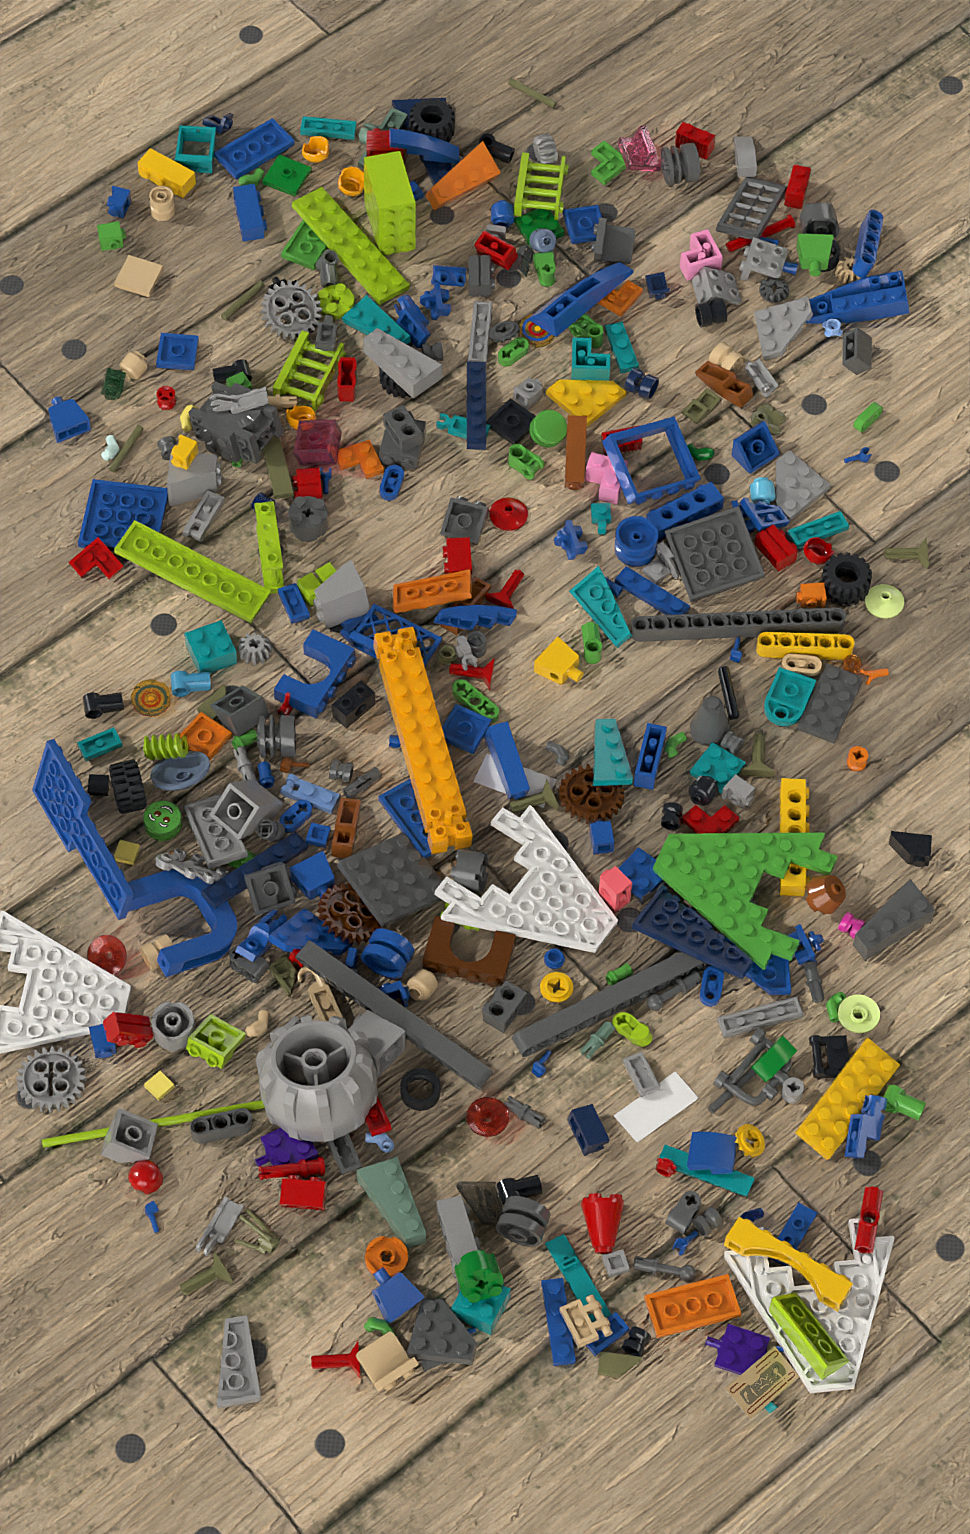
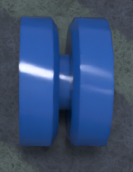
M641 516L628 517L617 526L614 545L615 554L621 562L632 567L649 564L656 555L658 529L648 518Z
M383 928L376 929L369 939V944L361 954V960L364 965L376 974L385 978L399 979L406 969V963L411 960L414 954V947L405 937L394 931Z

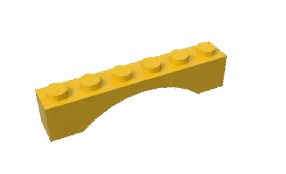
M738 1217L725 1238L724 1246L743 1257L766 1256L790 1265L810 1283L818 1301L836 1312L840 1310L851 1292L853 1283L850 1282L848 1277L836 1274L826 1264H819L812 1260V1257L807 1253H800L790 1243L776 1239L771 1232L759 1229L748 1219Z

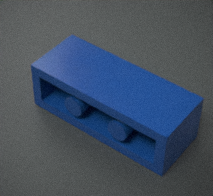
M255 184L233 187V197L242 241L264 239L267 223L266 219L262 220L264 209L263 205H259V202H261L260 191H256Z
M647 723L635 770L633 786L654 789L666 740L667 727Z

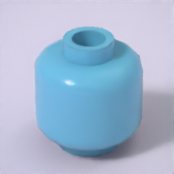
M767 477L754 479V482L749 486L751 501L754 504L761 501L770 505L776 498L774 483Z

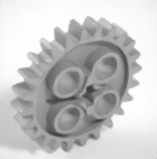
M291 280L288 281L287 285L281 281L280 287L274 284V290L269 288L268 295H264L263 299L265 301L261 303V306L264 308L260 311V313L265 314L262 320H267L265 327H272L270 333L277 331V338L282 334L284 340H286L287 336H290L291 341H293L295 336L299 337L302 330L313 333L314 327L318 326L317 320L321 319V315L318 313H321L322 308L317 307L320 304V301H315L317 294H310L312 288L305 290L306 284L299 287L298 281L295 285H292ZM293 297L300 298L301 302H295ZM275 302H281L284 306L278 307ZM299 314H304L307 317V319H301L299 317ZM281 319H287L290 324H283Z
M51 1046L50 1051L47 1052L45 1047H43L41 1054L36 1050L34 1051V1058L29 1055L27 1056L28 1063L21 1062L23 1069H18L20 1076L16 1077L17 1083H19L17 1088L18 1091H21V1098H25L27 1105L32 1103L33 1109L40 1106L41 1112L45 1108H48L49 1113H52L53 1108L60 1112L61 1106L69 1109L68 1102L76 1104L75 1097H82L79 1090H85V1085L83 1084L86 1082V1076H83L86 1074L85 1068H82V1061H77V1055L71 1057L70 1050L63 1053V1049L60 1047L56 1052L54 1047ZM51 1063H54V1066H53V1074H54V1077H53V1079H52V1083H53V1084H52V1086H53V1095H52V1096H49V1093H50V1085H49V1082H50V1078H51V1076H50V1064H51ZM39 1068H45V1069H46V1070L43 1071V1072H37V1070H38ZM60 1068H67L64 1072L58 1071ZM39 1087L45 1088L43 1091H36ZM60 1087H66L64 1091H57Z

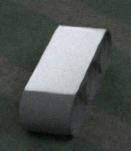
M240 1108L198 1117L190 1124L191 1137L194 1142L203 1144L245 1135L252 1129V1115L249 1110ZM241 1119L247 1120L244 1124L238 1123ZM219 1124L226 1125L224 1128L216 1127ZM199 1128L205 1129L202 1133L196 1132Z

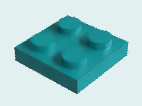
M712 742L692 767L690 775L695 778L699 776L712 777L717 782L718 792L722 794L723 788L735 774L738 776L741 773L742 769L746 766V762Z

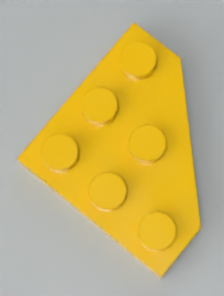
M559 379L546 389V395L569 415L587 416L588 427L624 399L626 391L614 381Z

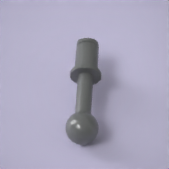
M693 971L683 979H677V985L664 993L649 996L647 1006L653 1011L660 1010L664 1002L680 992L686 994L690 988L701 983L700 975L697 971Z
M637 1255L634 1258V1270L651 1272L652 1275H655L656 1271L676 1275L684 1282H691L696 1277V1270L691 1265L676 1267L658 1263V1258L648 1259Z

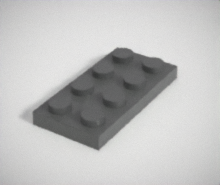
M826 664L797 730L835 744L864 677Z

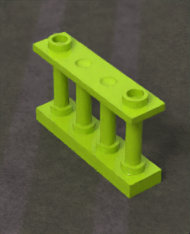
M522 152L514 216H522V209L537 208L555 210L554 220H558L559 213H563L564 202L561 201L564 175H568L569 164H565L566 156H562L561 165L532 163V161H529V153ZM531 170L557 172L560 175L559 178L530 175L528 172H531ZM526 184L558 185V190L529 188ZM524 196L555 197L556 203L531 201L524 198Z
M302 330L273 386V396H276V394L283 396L288 393L312 401V409L316 412L318 406H322L324 402V394L338 368L339 359L346 357L344 344L340 343L336 351L315 349V344L309 341V332ZM305 351H312L331 357L332 360L329 365L304 358ZM305 365L323 371L325 374L321 380L299 373L296 369L298 366ZM296 379L318 386L315 394L291 387L289 383L291 380Z
M274 501L254 503L264 587L271 590V594L278 593V588L284 587L282 575L283 562Z

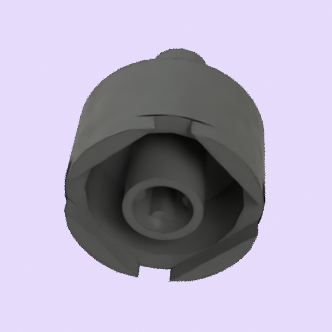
M808 203L804 206V210L799 217L802 234L833 235L834 239L838 236L839 224L836 211L831 203Z
M311 496L296 497L288 511L289 529L298 540L305 542L315 541L321 535L323 536L328 529V514L325 502L322 499Z
M458 849L456 854L457 864L452 867L451 878H454L455 882L472 893L483 892L488 879L486 866H489L490 863L489 854Z

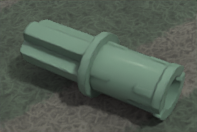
M608 1021L604 1022L595 1034L590 1035L591 1039L580 1049V1053L584 1055L590 1050L585 1057L591 1059L600 1046L603 1047L605 1045L604 1042L615 1030L613 1024Z

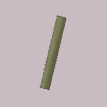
M510 78L508 81V85L555 108L556 101L513 78Z
M259 281L224 311L221 317L227 320L264 288V283Z
M136 426L110 465L109 470L111 472H116L143 431L142 426Z

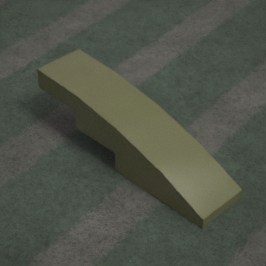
M273 436L262 451L274 498L294 496L280 438Z

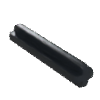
M721 666L718 669L728 718L730 720L738 719L739 710L729 667Z

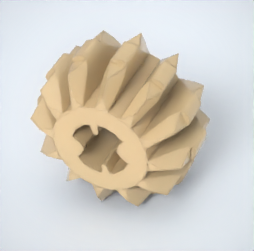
M852 255L849 259L844 257L837 264L835 274L838 277V282H843V285L862 279L852 271L854 262Z

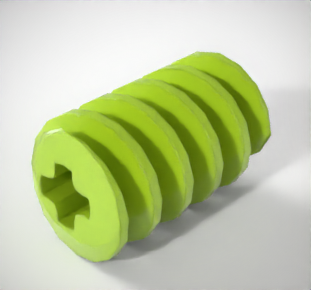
M169 733L167 739H165L164 734H160L159 740L156 735H152L150 741L149 736L146 735L143 743L144 755L151 761L155 759L162 760L163 758L170 759L171 757L173 759L178 757L185 758L188 754L187 737L183 735L181 738L179 733H175L173 739L172 734Z

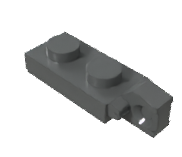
M325 315L324 322H318L315 349L334 351L337 324L332 323L333 316Z

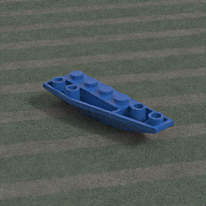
M621 262L608 266L552 298L529 317V321L557 337L632 275L634 271Z
M902 270L864 277L810 299L813 316L805 323L823 324V322L829 319H837L841 323H854L909 314Z

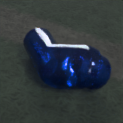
M756 1208L744 1212L740 1217L754 1223L755 1220L764 1217V1212L761 1208Z

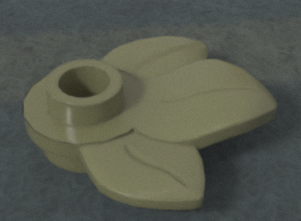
M762 404L758 406L757 412L751 415V425L754 427L760 422L765 421L771 434H780L781 430L778 425L784 423L787 418L782 412L773 410L771 404Z

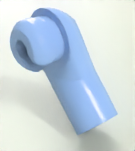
M366 1132L365 1143H376L386 1153L393 1150L394 1143L386 1133L372 1137L370 1132Z

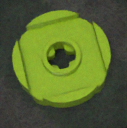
M342 283L325 287L318 292L317 301H320V304L317 307L322 308L321 314L323 316L331 315L333 319H342L355 304L353 293ZM333 300H339V304H336Z

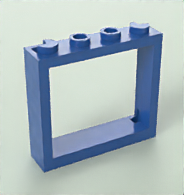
M675 416L609 434L602 441L628 505L633 503L640 505L650 498L657 500L667 493L674 495L684 488L685 491L691 490L701 479ZM665 432L685 480L638 493L618 445Z

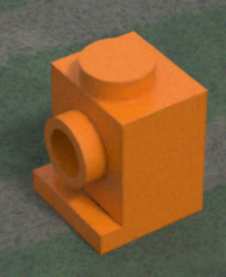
M824 582L800 584V590L796 592L797 604H800L801 608H825L827 598Z

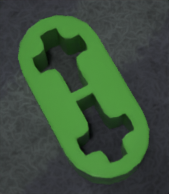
M522 337L515 338L501 348L498 352L499 364L505 367L511 366L524 357L529 350L527 339Z
M873 402L857 417L853 427L861 433L864 432L881 415L883 407Z

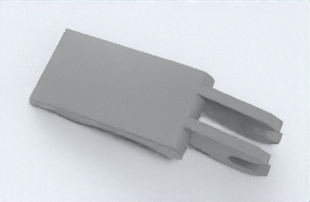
M266 386L241 395L213 394L209 398L214 400L211 402V406L220 405L213 408V411L231 410L232 414L268 404Z
M225 1196L211 1222L204 1230L203 1236L198 1241L195 1248L197 1249L196 1251L200 1252L209 1238L211 1240L205 1247V1256L210 1254L217 1242L223 1244L240 1216L244 1205L237 1204Z

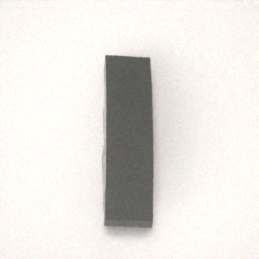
M349 1134L326 1142L342 1175L362 1168Z

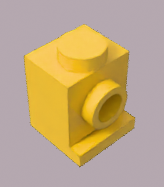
M180 434L178 437L179 443L173 447L171 452L173 456L171 463L178 468L181 467L187 470L198 454L197 441Z

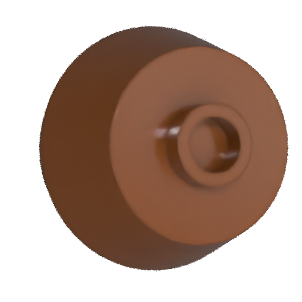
M834 875L814 876L805 885L808 892L806 901L809 907L814 912L819 911L823 915L834 913L846 898L843 883Z

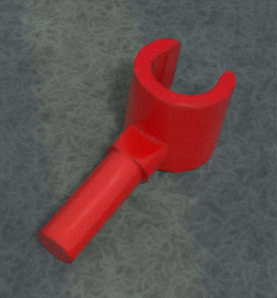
M287 692L285 694L284 703L277 710L278 714L282 712L284 715H289L293 711L292 706L289 704L290 693Z

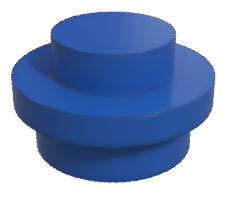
M551 949L544 955V963L548 968L558 969L565 962L564 954L558 949Z

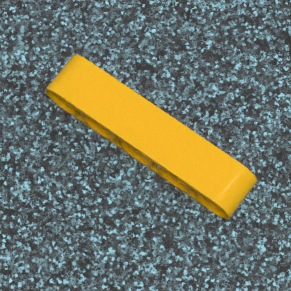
M763 632L758 636L756 652L759 656L765 658H783L787 654L816 656L819 659L848 660L852 657L855 641L853 637L846 634Z

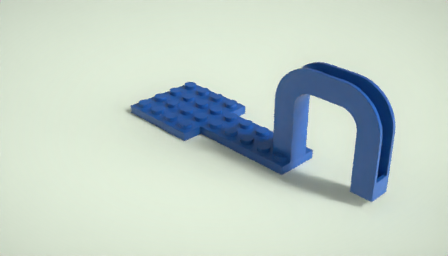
M55 739L48 740L32 791L66 850L70 852L77 848L117 919L126 918L129 911L174 897H187L196 903L212 932L162 948L159 952L157 963L166 977L217 961L225 956L232 945L237 931V919L228 901L213 909L201 896L202 890L212 884L206 883L197 876L195 879L187 878L175 869L127 882L124 872L117 866L114 855L107 849L104 838L100 837L95 823L90 820L87 814L91 804L90 795L83 789L80 778L76 777L73 772L72 765L63 755L61 746H58Z

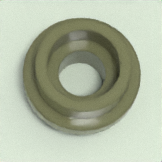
M444 645L438 650L437 658L443 664H451L456 661L457 654L452 646Z

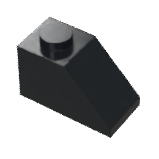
M891 831L889 845L907 864L916 867L929 865L932 835Z

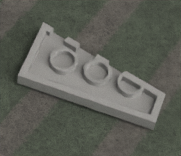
M247 1315L225 1319L217 1409L261 1401Z

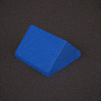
M765 421L760 422L733 440L731 456L750 474L780 455Z

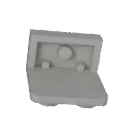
M753 237L751 245L746 246L743 254L746 260H742L739 271H742L740 279L747 281L751 270L770 277L780 278L788 249Z
M704 266L691 279L698 303L707 302L710 304L711 301L721 298L724 302L736 305L741 303L735 277L731 273Z

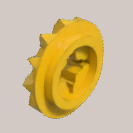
M552 972L541 980L540 991L543 998L549 1000L550 1003L557 1002L559 1004L562 1001H567L572 995L573 982L564 973ZM560 982L561 990H558L554 994L552 987H556V985H558V983Z
M751 1124L740 1126L735 1133L737 1137L735 1143L739 1144V1150H743L745 1156L750 1155L752 1158L761 1155L765 1149V1140L761 1131ZM746 1139L751 1140V1141H754V1142H753L752 1144H750L749 1142L746 1141Z

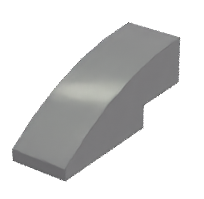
M733 137L737 176L756 177L757 163L752 137Z

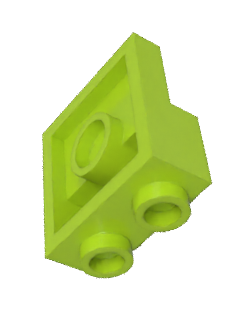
M210 1014L188 1037L186 1049L191 1056H199L205 1059L209 1066H217L222 1069L233 1057L234 1050L245 1040L246 1033Z

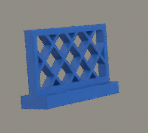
M376 604L372 605L357 630L353 631L349 636L350 646L377 659L373 647L374 634H376L374 626L386 624L387 631H390L391 635L396 634L398 629L413 627L418 634L416 637L417 641H420L422 647L420 652L424 654V666L427 665L442 642V637ZM377 611L383 614L384 619L373 622L372 615ZM397 621L400 623L401 628L390 630L388 623ZM372 627L373 635L365 636L361 634L363 629ZM428 638L435 640L432 646L424 648L422 640Z

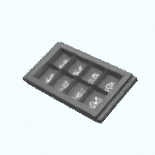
M745 177L718 222L716 231L751 240L753 237L759 239L786 194L787 186Z

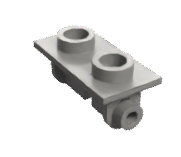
M759 358L755 362L748 361L745 364V370L767 399L779 385Z

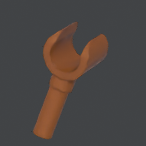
M285 757L281 762L280 771L289 773L291 767H309V762H296Z

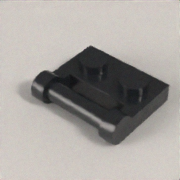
M812 1035L809 1037V1045L812 1046L815 1068L813 1069V1077L816 1079L836 1078L850 1060L847 1035ZM820 1046H826L828 1069L823 1068Z

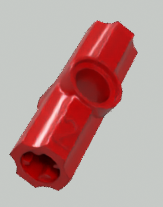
M871 1186L864 1189L854 1250H857L859 1253L868 1254L874 1251L883 1190H880L878 1187ZM864 1218H871L874 1222L868 1223Z

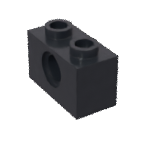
M362 680L359 681L332 704L333 717L347 729L375 705V692Z

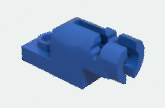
M403 295L397 299L400 306L394 304L396 313L399 315L396 323L410 335L411 342L416 348H422V344H425L431 335L426 329L429 320L409 295Z
M278 910L269 912L251 928L248 937L237 946L235 952L254 962L272 947L273 944L268 941L269 935L287 921V917L283 914L278 920L274 919L272 921Z
M865 1095L861 1109L862 1114H851L844 1157L864 1158L867 1148L866 1140H880L883 1120L885 1119V1115L882 1114L881 1110L886 1109L887 1098Z

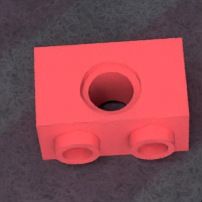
M616 866L611 870H605L601 874L599 884L600 897L615 914L630 902L632 882Z

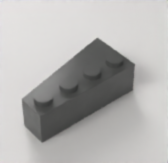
M909 879L855 934L853 946L866 961L931 922L935 909L913 881Z

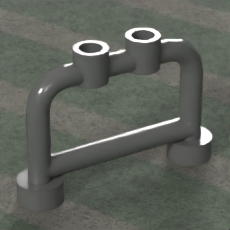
M759 1027L749 1040L756 1046L731 1076L722 1071L713 1082V1085L719 1089L724 1087L743 1102L756 1106L763 1103L766 1099L772 1101L778 1093V1090L775 1089L778 1084L783 1086L784 1081L790 1078L788 1072L792 1067V1061L790 1058L774 1075L771 1081L765 1085L757 1097L749 1096L735 1085L764 1048L769 1050L774 1044L765 1037L766 1032Z

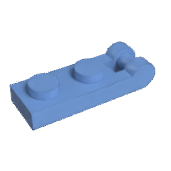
M293 774L288 775L286 785H283L280 793L287 798L295 801L307 800L311 803L312 807L329 814L333 813L340 800V794L301 780ZM293 787L299 788L298 791L293 790Z

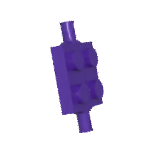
M279 1128L260 1137L266 1154L255 1159V1163L259 1167L269 1162L272 1165L298 1163L300 1159L310 1161L318 1157V1152L312 1141H301L289 1137L288 1133Z
M728 1323L721 1340L707 1336L705 1345L717 1348V1358L714 1367L741 1375L767 1353L770 1337Z

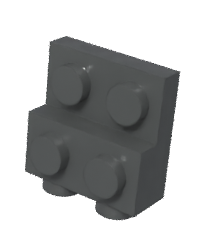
M451 497L440 535L448 538L470 537V544L478 545L488 518L489 508L483 502L475 501V503L467 502L468 499L464 497Z
M281 861L262 867V870L244 875L256 916L296 903L294 898L297 896L293 884L290 885L288 878L291 877L289 867Z

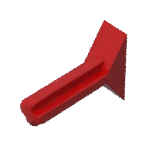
M520 569L514 570L502 590L497 593H486L485 600L500 607L514 609L510 597L522 581L524 573Z
M495 658L485 667L467 665L468 670L466 671L462 668V664L451 663L449 674L483 679L490 691Z
M358 1341L348 1354L312 1356L311 1367L313 1369L351 1367L360 1378V1362L356 1358V1354L359 1352Z

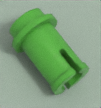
M251 729L239 737L235 736L234 740H232L234 749L246 747L257 741L256 731Z
M625 963L614 971H608L605 979L612 986L633 974L632 968L628 963Z

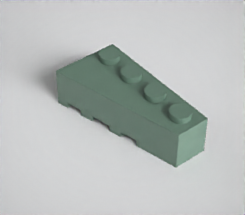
M398 1157L356 1170L358 1183L364 1188L367 1196L374 1202L379 1213L386 1219L391 1230L405 1244L406 1248L409 1249L426 1243V1231Z

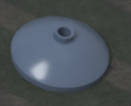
M188 751L185 758L178 757L173 759L171 757L170 759L164 758L152 769L150 777L153 785L157 788L167 791L184 790L194 786L207 775L210 769V761L204 753Z

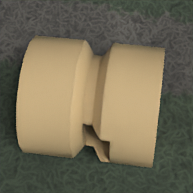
M166 186L153 188L149 195L151 214L158 221H167L175 213L173 192Z
M720 342L709 356V362L733 373H737L745 360L743 355L732 351V347L725 342Z
M166 934L156 938L154 944L149 942L139 948L145 964L151 971L160 967L157 963L160 950L173 945Z

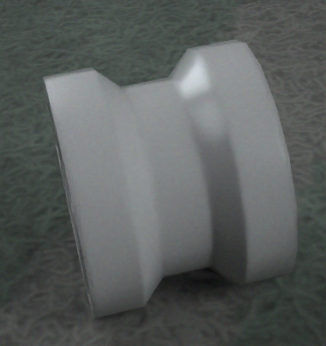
M796 1077L785 1080L782 1089L783 1099L791 1104L799 1102L803 1096V1082Z

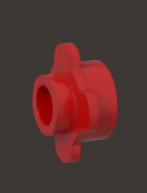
M657 1158L656 1161L658 1163L655 1170L660 1175L671 1177L672 1174H676L675 1169L677 1167L673 1161L667 1158Z

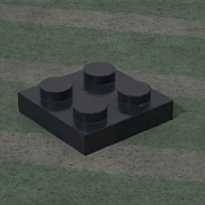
M510 398L486 421V424L490 425L492 431L514 445L518 444L530 432V423L536 415Z

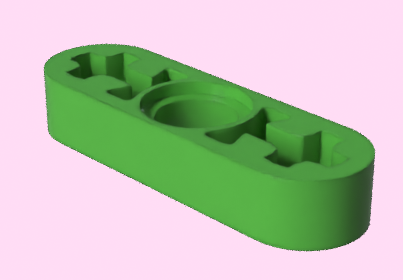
M460 679L453 683L452 694L469 710L491 719L492 724L497 722L499 719V708L466 680ZM458 688H459V689L465 688V692L462 691V690H460V691L458 692ZM478 698L481 700V703L473 705L470 703V700ZM486 712H488V713L494 712V715L492 716L491 714H489V715L487 716V715H486Z

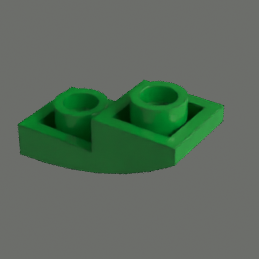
M781 1036L767 1052L760 1056L751 1068L766 1083L798 1050L784 1036Z

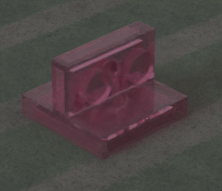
M640 126L633 138H619L617 143L627 170L654 172L661 170V163L647 126Z

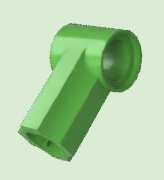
M587 622L581 626L584 659L589 664H596L600 662L602 657L599 626L594 622Z
M889 1085L883 1096L887 1098L885 1111L890 1113L900 1112L918 1121L926 1105V1102L907 1095L902 1088L896 1085Z

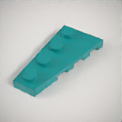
M367 295L342 317L343 323L365 335L378 328L406 345L411 341L410 335Z
M596 719L594 729L593 786L632 785L633 777L616 719Z

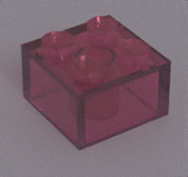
M336 419L299 421L293 454L300 466L337 465L342 431Z

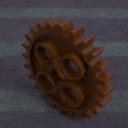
M589 764L586 765L585 769L579 765L578 771L572 768L571 774L566 773L565 779L561 780V786H559L561 807L566 806L565 813L571 811V818L577 815L578 822L583 818L586 819V824L590 820H593V822H596L597 819L605 821V817L611 820L613 814L617 815L618 810L622 809L625 788H622V785L593 786L594 773L593 768Z
M343 883L339 887L333 885L332 889L328 888L321 896L318 903L319 909L317 910L321 914L319 920H325L322 926H328V933L334 932V938L341 936L342 942L349 939L350 944L354 940L358 944L362 940L367 943L373 931L381 929L379 922L350 883L347 888Z

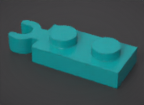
M440 413V420L444 422L437 421L436 427L441 430L447 428L448 434L466 439V418L458 415L449 418L447 414ZM486 424V438H487L488 433H489V431H490V425H488V424Z

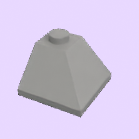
M119 1108L105 1136L101 1155L119 1163L148 1160L158 1124Z

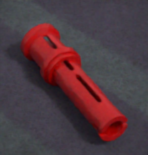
M318 1157L317 1160L310 1161L300 1159L298 1163L259 1166L258 1171H261V1173H258L260 1180L288 1177V1175L300 1176L302 1178H307L310 1175H319L321 1177L325 1175V1163L323 1157Z

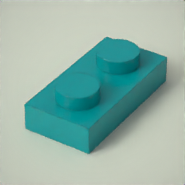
M114 727L77 742L85 762L123 747L122 741Z

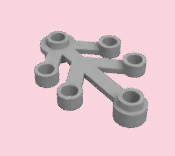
M175 849L173 855L162 853V855L158 854L155 858L156 866L163 870L170 871L173 868L184 874L187 878L195 879L197 876L209 884H213L229 873L221 867H218L217 870L199 867L202 866L205 860L199 854H193L192 859L184 861L186 852L180 849Z

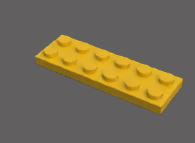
M867 1037L794 1133L826 1160L830 1159L848 1135L851 1114H862L861 1109L865 1095L877 1096L900 1064Z

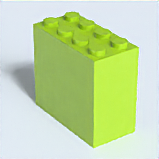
M396 151L364 157L365 208L377 249L383 255L416 250V202L401 152Z

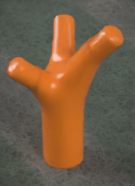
M887 668L860 670V673L869 676L866 685H869L877 677H884L889 674Z

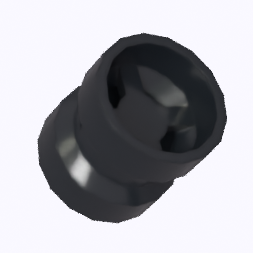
M674 802L665 803L662 810L664 816L661 818V826L668 830H677L681 827L680 817L683 814V807Z
M633 1326L629 1331V1338L624 1341L622 1348L632 1356L641 1357L644 1352V1346L649 1343L651 1335L644 1329Z

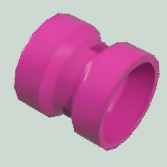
M847 912L842 918L838 930L843 933H849L850 937L855 939V934L866 922L862 919L854 918L853 914Z

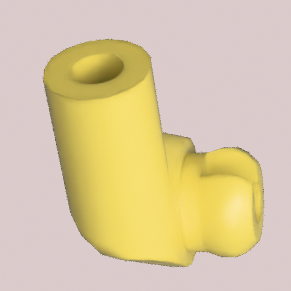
M187 405L180 415L182 429L185 432L192 429L188 412L192 407L198 409L196 406Z

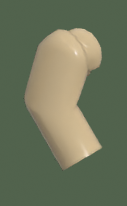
M259 1011L258 1021L247 1026L245 1029L247 1036L257 1037L267 1031L268 1011Z

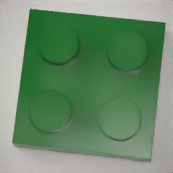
M536 209L514 218L516 227L531 249L529 239L532 232L536 229L544 228L551 230L555 234L556 239L564 236L563 229L558 221L554 220L555 217L550 210Z

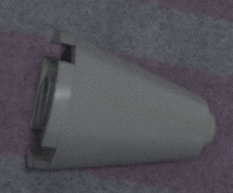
M709 696L703 701L692 718L690 734L701 745H710L712 742L720 745L724 736L730 731V725L722 700L716 696Z

